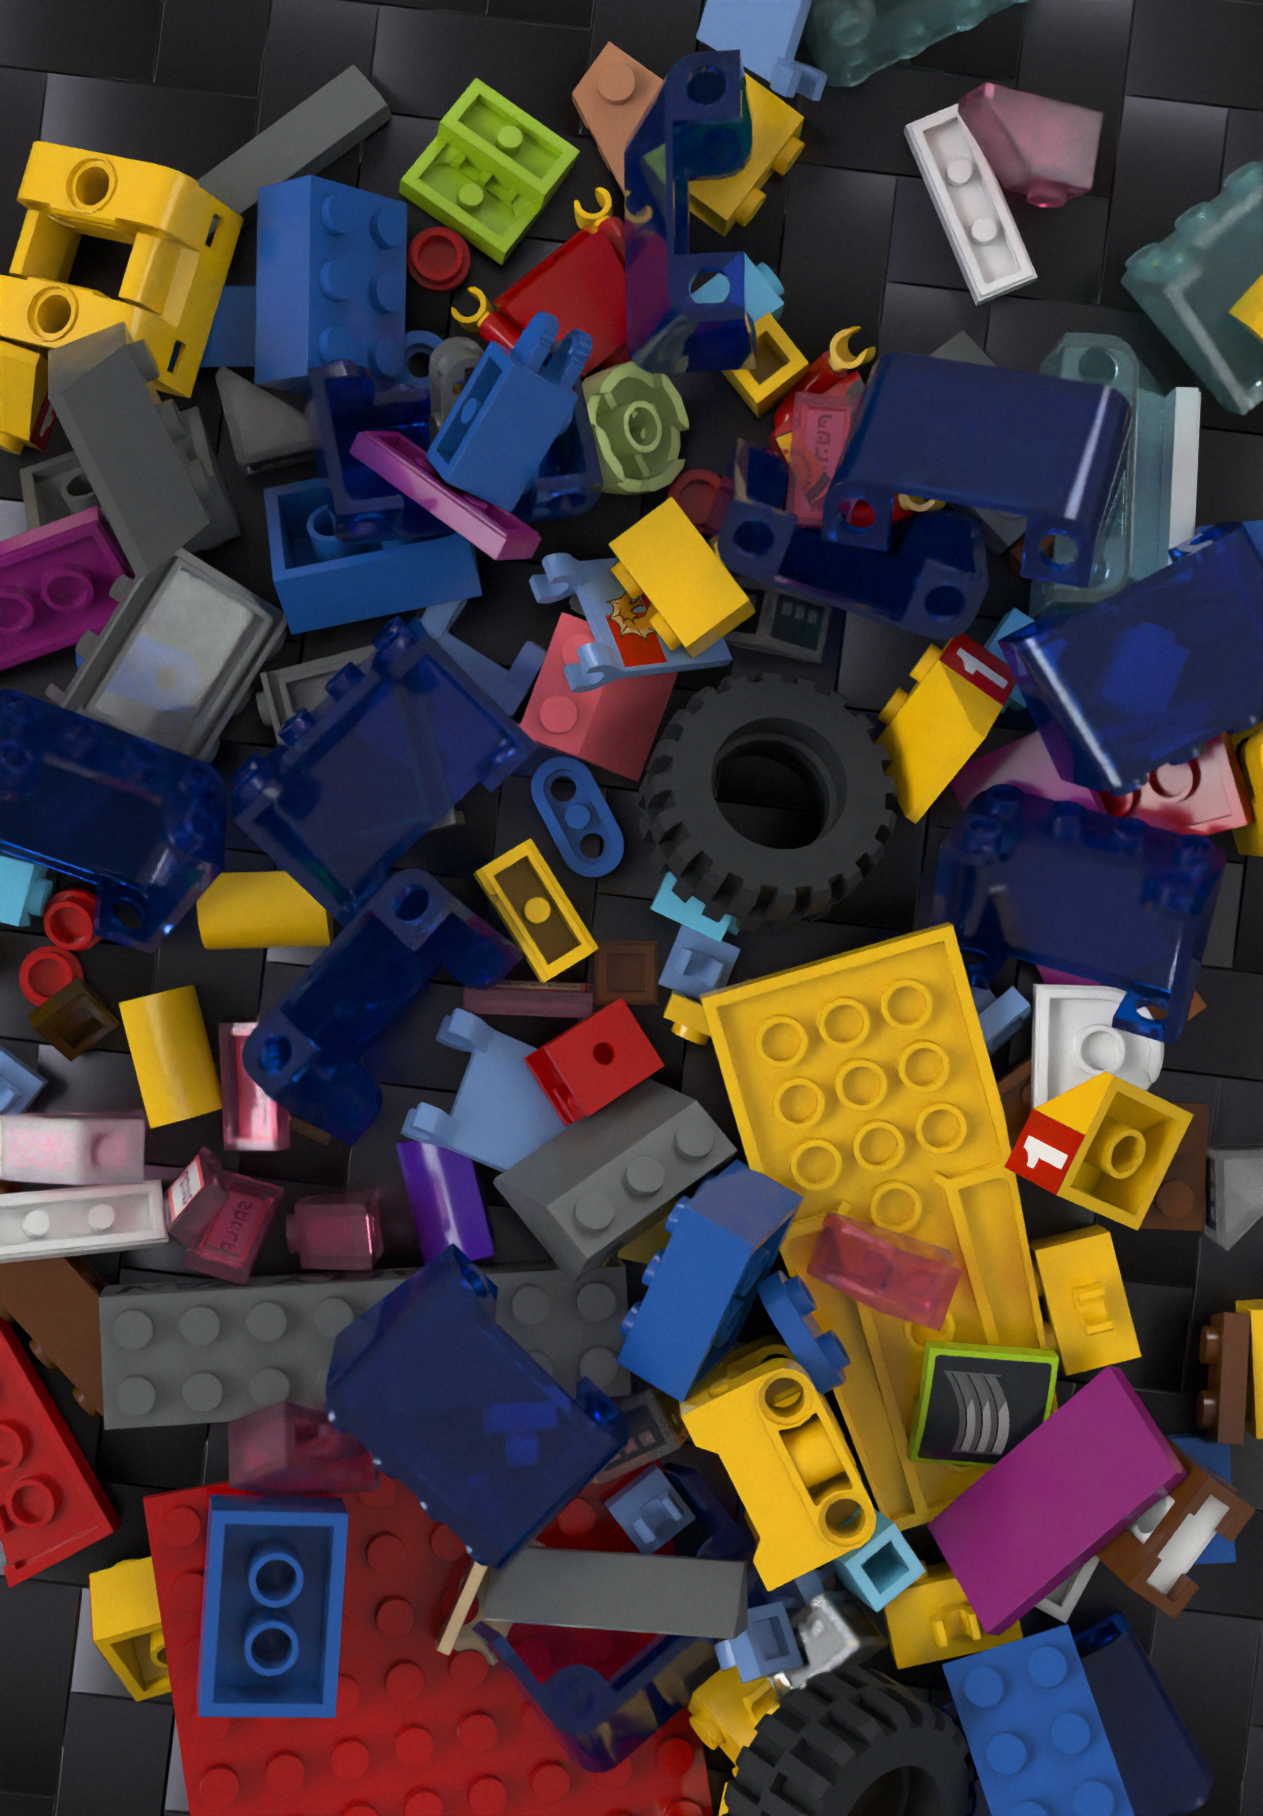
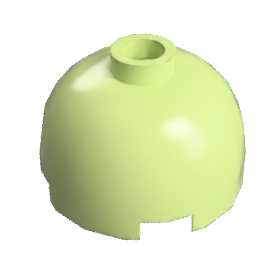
M631 361L615 365L586 378L575 391L579 399L574 405L572 420L566 431L562 434V442L568 460L578 475L605 493L639 495L654 492L671 484L683 469L686 460L678 459L681 448L680 432L689 430V420L681 395L668 376L662 372L651 374L642 366H637L639 362Z

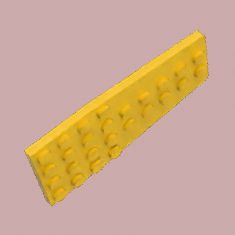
M950 922L699 995L749 1168L768 1176L804 1197L779 1250L790 1279L799 1275L813 1296L817 1310L811 1312L823 1334L833 1330L849 1356L851 1364L843 1368L846 1382L834 1388L833 1391L881 1514L895 1523L899 1531L931 1522L992 1468L909 1461L907 1455L914 1395L920 1394L925 1341L1048 1350L1016 1174L1004 1167L1011 1154L1005 1114L954 927ZM1054 1391L1050 1416L1059 1409L1056 1391Z

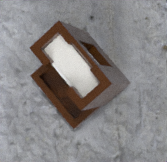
M1163 1434L1189 1476L1100 1550L1096 1556L1130 1589L1176 1619L1200 1587L1186 1573L1217 1532L1230 1542H1233L1256 1509L1236 1494L1238 1489Z

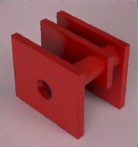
M622 997L609 1006L606 1005L602 1009L595 1011L523 1058L565 1126L578 1121L585 1115L586 1117L592 1115L665 1066Z

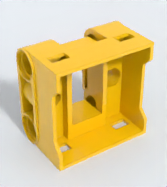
M36 141L33 143L17 196V201L29 210H27L9 270V275L11 276L0 275V340L39 353L48 361V351L124 321L133 341L144 338L151 349L160 372V377L152 380L155 389L190 398L244 218L199 186L200 183L195 179L169 167ZM212 219H218L211 246L208 247L205 245ZM82 234L133 245L118 297L128 303L113 300L98 290L67 284ZM177 341L181 343L173 373H170L167 369L175 342Z
M770 1334L760 1337L731 1352L683 1403L679 1401L681 1418L695 1446L719 1454L746 1508L744 1518L755 1538L757 1546L753 1562L768 1592L856 1548H860L869 1541L875 1531L876 1515L870 1497L861 1481L856 1467L857 1464L844 1439L843 1431L825 1395H821L816 1390L809 1374L797 1362L781 1335ZM772 1354H783L790 1358H774L760 1364L764 1358ZM857 1504H860V1512L853 1522L843 1526L837 1525L850 1518L854 1514Z

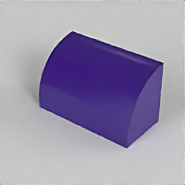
M411 1138L395 1142L424 1266H447L495 1256L498 1245L478 1162L449 1149L425 1144Z

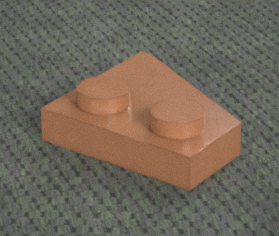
M609 41L572 92V101L586 128L590 129L598 145V151L609 172L612 171L622 190L632 216L641 222L664 190L665 173L709 116V113Z

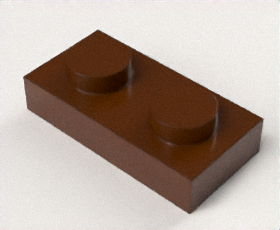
M1167 1101L1194 1114L1166 1171V1175L1140 1229L1203 1231L1209 1104L1204 1102Z
M1222 1312L1211 1315V1326L1204 1325L1202 1328L1199 1356L1201 1364H1209L1207 1390H1200L1198 1393L1196 1424L1198 1429H1205L1204 1443L1244 1446L1250 1314Z

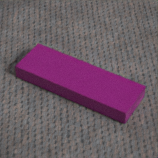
M395 431L358 432L349 451L351 455L495 560L532 558L542 539L538 536V532L509 511L446 483L426 458L427 452L401 433Z

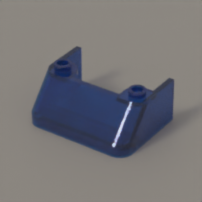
M670 1462L665 1463L660 1469L695 1515V1520L709 1537L698 1550L696 1557L747 1560V1609L775 1603L772 1591H767L754 1565L753 1558L756 1549L698 1472L693 1468ZM482 1621L471 1629L567 1756L582 1769L593 1773L607 1772L618 1766L688 1704L693 1692L721 1668L714 1645L727 1640L722 1638L659 1634L607 1681L600 1673L589 1666L570 1664L558 1669L540 1685L501 1633Z

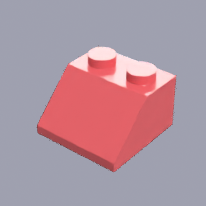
M562 612L517 735L522 740L639 782L679 672L622 678L591 691L582 693L572 692L563 669L567 664L581 663L576 652L581 645L596 641L588 621Z

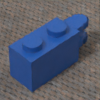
M542 310L540 313L537 312L535 316H532L531 321L528 322L527 328L523 330L513 350L491 340L425 455L446 483L509 512L513 511L521 495L526 494L533 487L539 475L540 463L555 438L561 436L568 428L573 417L574 405L579 399V396L572 390V387L582 372L584 363L588 361L591 348L593 347L591 335L577 328L575 330L571 329L570 333L566 334V337L562 339L561 345L557 347L546 367L543 366L542 363L550 351V346L554 344V340L558 336L559 321H557V317Z

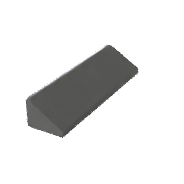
M353 64L197 180V182L200 183L199 186L244 218L241 230H243L257 219L259 187L307 175L315 176L392 118L390 107L381 94ZM212 219L205 245L208 247L211 246L218 219Z
M498 1544L493 1553L485 1596L484 1620L734 1639L748 1628L747 1560Z

